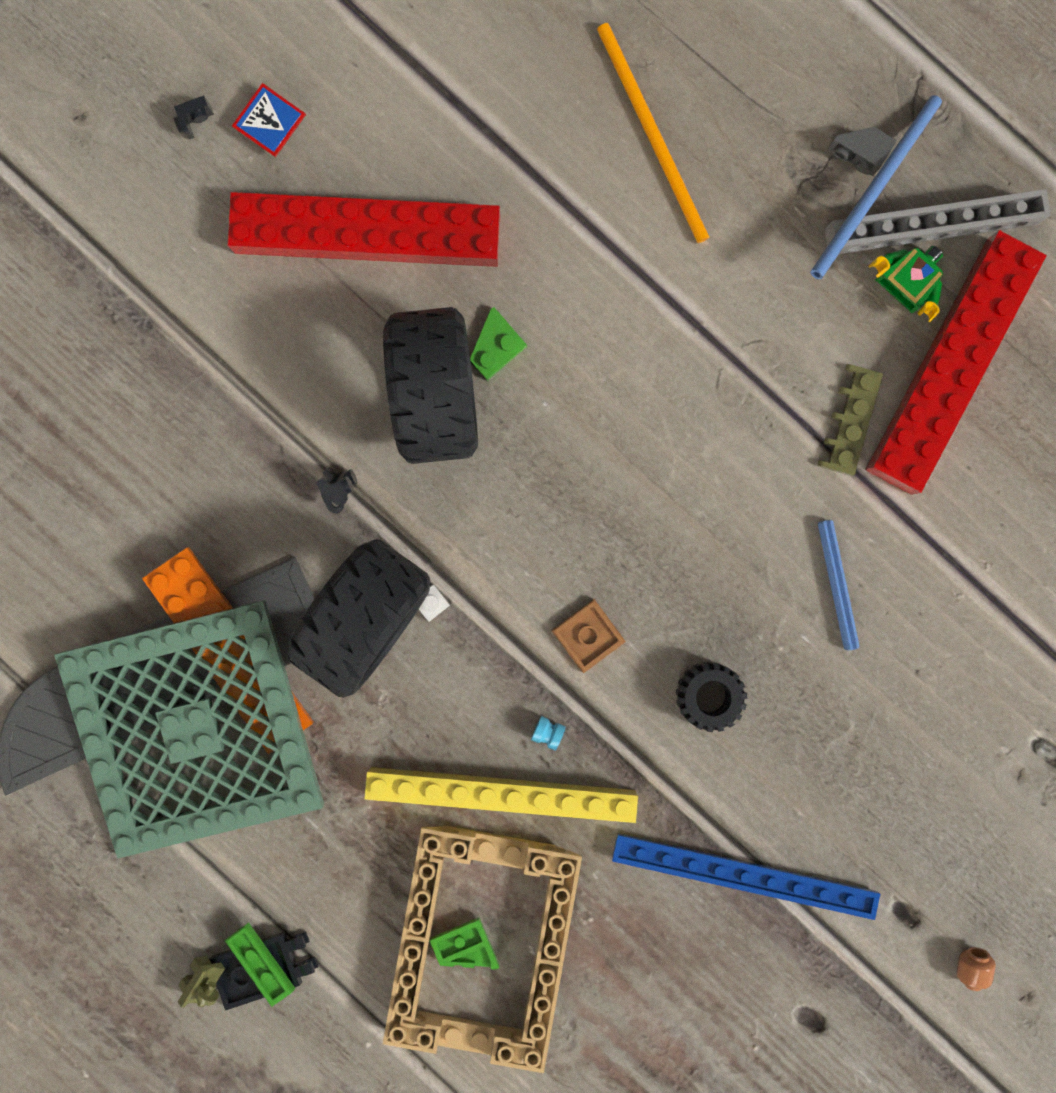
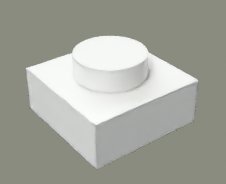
M432 585L419 610L430 622L448 608L450 604L437 587Z

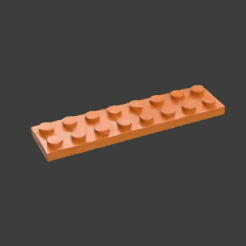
M187 547L142 578L173 623L232 608L190 547ZM240 635V636H239V637L243 638L244 640H246L244 635ZM228 639L213 643L223 649ZM233 641L228 652L240 658L245 648ZM201 646L192 648L196 655L199 652ZM207 648L202 658L214 665L219 655ZM248 653L244 661L253 666L250 653ZM223 658L218 668L231 674L236 664ZM240 667L235 677L248 684L253 674ZM214 674V680L222 689L226 680ZM256 678L252 687L260 691V687ZM231 684L226 694L239 700L244 690ZM292 692L302 728L305 730L314 721ZM249 693L243 701L245 705L254 710L260 702L259 699ZM264 704L259 713L268 717ZM238 710L237 712L247 724L251 716ZM255 719L250 729L263 735L268 726ZM271 729L267 738L275 742L274 735ZM262 745L268 754L273 752L272 749Z

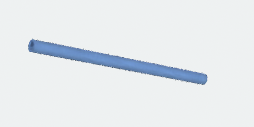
M932 95L811 269L810 274L814 278L822 279L942 104L940 97Z

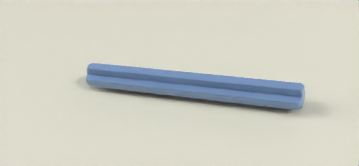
M825 520L818 523L842 642L845 650H855L860 645L834 522L832 520Z

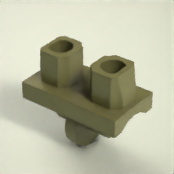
M207 956L196 957L190 965L194 974L186 975L178 985L182 991V995L178 1000L181 1008L186 1007L190 1003H196L199 1007L211 1006L219 998L216 982L224 971V966L222 963L211 964Z

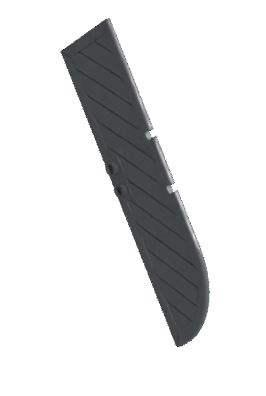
M296 557L290 558L221 590L232 608L266 600L284 666L291 664L290 660H288L289 641L300 620L315 599ZM167 615L126 635L172 624L173 621ZM192 648L187 649L190 652L196 654ZM176 652L161 656L171 661ZM181 655L176 665L188 671L193 661ZM149 659L135 663L145 668ZM154 662L150 671L162 678L167 668ZM124 665L110 668V670L119 674ZM197 665L193 672V675L204 681L209 674V671L200 665ZM58 666L42 674L24 689L10 708L0 733V783L5 796L86 759ZM129 668L124 678L136 684L141 674ZM172 671L167 681L179 687L183 677ZM98 672L92 673L94 678ZM103 675L99 685L111 690L115 681ZM212 677L209 684L222 690ZM146 678L141 687L153 694L158 684ZM188 681L184 691L196 697L201 687ZM120 684L115 694L127 700L132 691ZM162 688L158 697L170 703L174 693ZM205 690L201 699L210 697L213 700L217 697ZM99 694L101 703L103 704L106 697ZM137 694L132 703L144 710L149 700ZM179 697L175 706L189 702ZM111 701L106 710L118 716L123 707ZM153 704L149 713L156 717V712L163 708ZM128 710L123 719L135 726L139 716ZM107 719L109 729L111 730L114 723ZM144 720L140 729L147 731L155 727V725ZM119 726L114 735L125 741L128 739L130 732Z

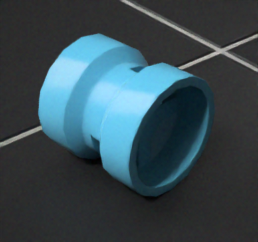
M540 716L531 741L547 743L548 748L556 751L566 726L560 723L553 725L548 718Z

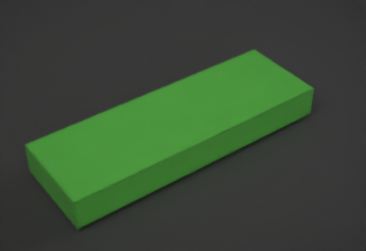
M249 922L224 940L271 1007L296 989Z

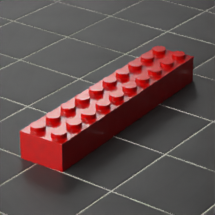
M231 192L228 247L235 254L498 267L499 205Z
M1001 230L986 240L865 469L866 471L911 495L922 493L1047 257L1046 254Z

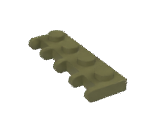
M846 364L845 370L854 374L850 388L840 387L838 393L846 395L847 398L842 414L832 412L831 418L840 421L835 440L831 438H825L824 444L833 446L829 461H818L817 466L848 476H854L883 373Z

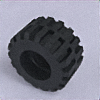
M703 662L701 665L696 664L691 670L687 669L684 672L685 676L678 681L679 688L676 689L678 700H676V703L680 708L681 714L688 722L700 730L704 729L707 732L717 730L721 732L725 731L724 728L727 726L729 728L734 726L733 722L736 719H741L742 715L740 713L742 709L746 710L747 706L744 703L745 699H747V693L744 692L745 685L739 679L740 676L736 672L722 664ZM709 681L719 682L725 689L724 703L719 709L712 712L701 710L696 702L699 688Z

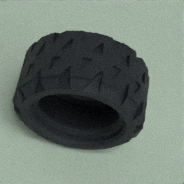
M453 307L393 313L384 325L383 352L390 417L399 454L411 464L472 457L478 447V431L464 316Z
M376 539L363 543L335 571L307 609L289 641L288 660L337 697L344 698L355 694L380 665L421 607L430 591V576L382 540Z

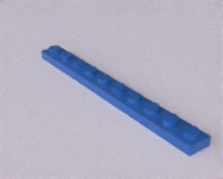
M617 833L611 858L612 862L871 920L876 918L881 895L878 891L620 833Z

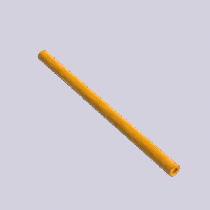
M604 23L597 28L599 36L697 243H702L710 238L613 31L609 23Z

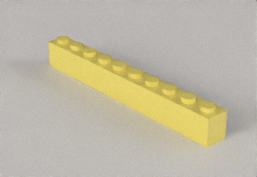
M371 767L368 770L365 789L366 800L636 823L638 804L636 790L377 767Z

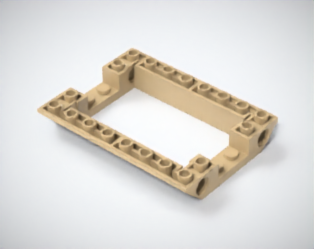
M452 826L421 827L383 1045L436 1054L438 1046L491 1055L490 1064L544 1073L582 856L547 843ZM444 857L454 859V862L469 865L471 860L521 868L524 869L525 875L540 877V875L549 876L522 1029L417 1011Z

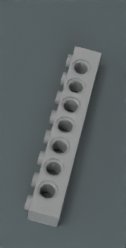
M1047 189L864 216L839 254L1038 225L1051 216ZM846 219L834 220L825 229L827 246Z

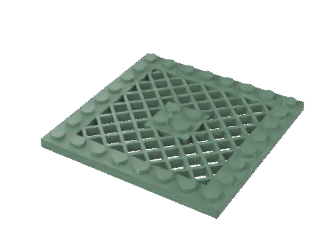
M266 600L70 649L54 655L117 859L324 807L325 804ZM240 635H244L246 640H244L243 638H241V637H239V636H240ZM228 639L223 649L213 643ZM233 641L245 648L240 658L228 652ZM201 646L197 655L187 650L189 648ZM207 648L219 655L214 665L202 658ZM176 652L171 661L161 656ZM248 653H250L253 666L244 661ZM181 655L193 661L188 671L176 665ZM223 658L236 664L231 674L218 668ZM149 659L145 668L135 663ZM154 662L167 668L162 678L150 671ZM124 665L119 674L110 670V668ZM197 665L210 671L205 681L193 675ZM240 667L253 674L248 684L235 677ZM129 668L141 674L136 684L124 678ZM172 671L183 677L179 687L167 681ZM98 672L94 678L92 673ZM214 674L226 680L222 690L209 684ZM103 675L115 681L111 690L99 685ZM146 678L158 684L153 694L141 687ZM256 678L260 687V691L252 687ZM188 681L201 687L196 697L184 691ZM120 684L132 691L127 700L115 694ZM231 684L244 690L239 700L226 694ZM162 688L174 693L170 703L158 697ZM205 690L217 697L213 705L210 697L201 699ZM248 693L260 700L255 710L243 703ZM99 694L106 697L103 704L101 703ZM137 694L149 700L144 710L132 703ZM179 697L189 702L175 706ZM222 700L234 706L229 716L217 710ZM111 701L123 707L118 716L106 710ZM153 704L163 708L156 712V717L149 713ZM264 704L268 717L259 713ZM128 710L139 716L135 726L123 719ZM238 710L251 716L246 726L233 719ZM217 718L225 723L221 731ZM107 719L114 723L111 730L109 729ZM255 719L268 726L263 735L250 729ZM144 720L157 726L152 735L140 729ZM229 725L242 732L237 742L224 735ZM119 726L130 732L127 741L114 735ZM271 729L274 735L275 742L267 738ZM160 731L162 733L164 742L157 739V736ZM246 735L259 742L254 751L241 745ZM135 736L148 742L143 751L131 745ZM224 744L233 748L228 758L218 753L225 749ZM115 745L121 748L119 755H117ZM152 745L164 751L160 761L148 755ZM262 745L275 751L270 761L257 754ZM237 751L249 758L245 767L232 761ZM126 752L139 758L134 767L122 761ZM207 755L202 764L193 759ZM278 755L280 756L283 768L274 763ZM168 756L171 764L181 762L177 770L164 764ZM211 758L224 764L219 774L206 767ZM253 760L266 767L261 777L248 770ZM143 761L155 767L151 777L139 770ZM185 764L198 771L193 780L181 773ZM227 767L240 774L236 783L223 776ZM270 770L283 777L278 786L265 779ZM123 771L130 774L126 781L124 778ZM159 771L172 777L167 786L155 779ZM201 774L215 780L210 789L198 783ZM244 776L257 783L253 792L240 786ZM134 777L146 783L142 792L130 786ZM176 780L188 786L184 795L172 789ZM287 780L288 787L282 788L285 781ZM218 783L231 790L227 798L214 792ZM260 786L269 790V792L256 795ZM150 787L163 793L159 801L146 795ZM192 790L205 796L201 805L188 798ZM235 792L244 797L230 801ZM130 796L137 799L134 807ZM167 796L179 802L175 811L163 805ZM209 799L218 803L216 805L205 807ZM142 802L154 809L150 817L137 811ZM184 805L192 809V811L180 813ZM158 812H160V813L164 814L165 816H167V817L155 819V817H156V815H157Z

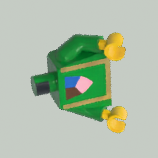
M932 245L925 253L918 248H914L910 252L906 249H901L879 256L868 265L869 268L874 266L878 270L875 281L909 312L914 313L920 309L917 314L921 316L923 313H926L929 316L928 322H931L939 313L938 304L942 289L940 278L943 275V271L936 265L943 257V253L939 248Z

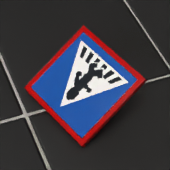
M262 83L232 127L276 158L302 122L306 113Z

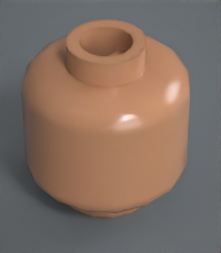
M971 947L963 951L959 956L957 977L972 991L987 989L991 987L994 981L995 960L988 951L978 947Z

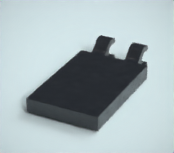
M306 931L287 939L285 932L261 939L294 987L302 984V976L315 973V969L319 967L316 957L308 958L299 964L295 962L292 951L306 947V943L310 942ZM232 950L213 955L209 958L211 964L222 963L225 968L216 982L225 1011L265 998Z

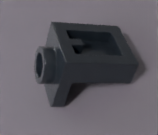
M204 95L174 106L177 114L174 117L176 127L180 133L184 132L189 139L195 138L190 123H202L209 116L214 115L211 105Z

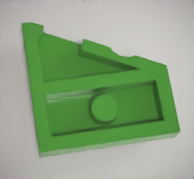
M495 307L491 308L470 358V362L487 381L527 348V344Z
M480 917L430 938L431 946L440 966L453 967L460 965L465 968H474V966L491 967V969L499 968L500 964Z

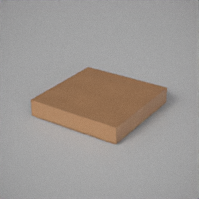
M595 599L551 630L583 674L626 642Z

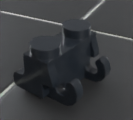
M329 467L324 469V476L316 484L327 509L332 513H340L348 500V494L354 491L353 485L357 484V478L352 469L335 473Z

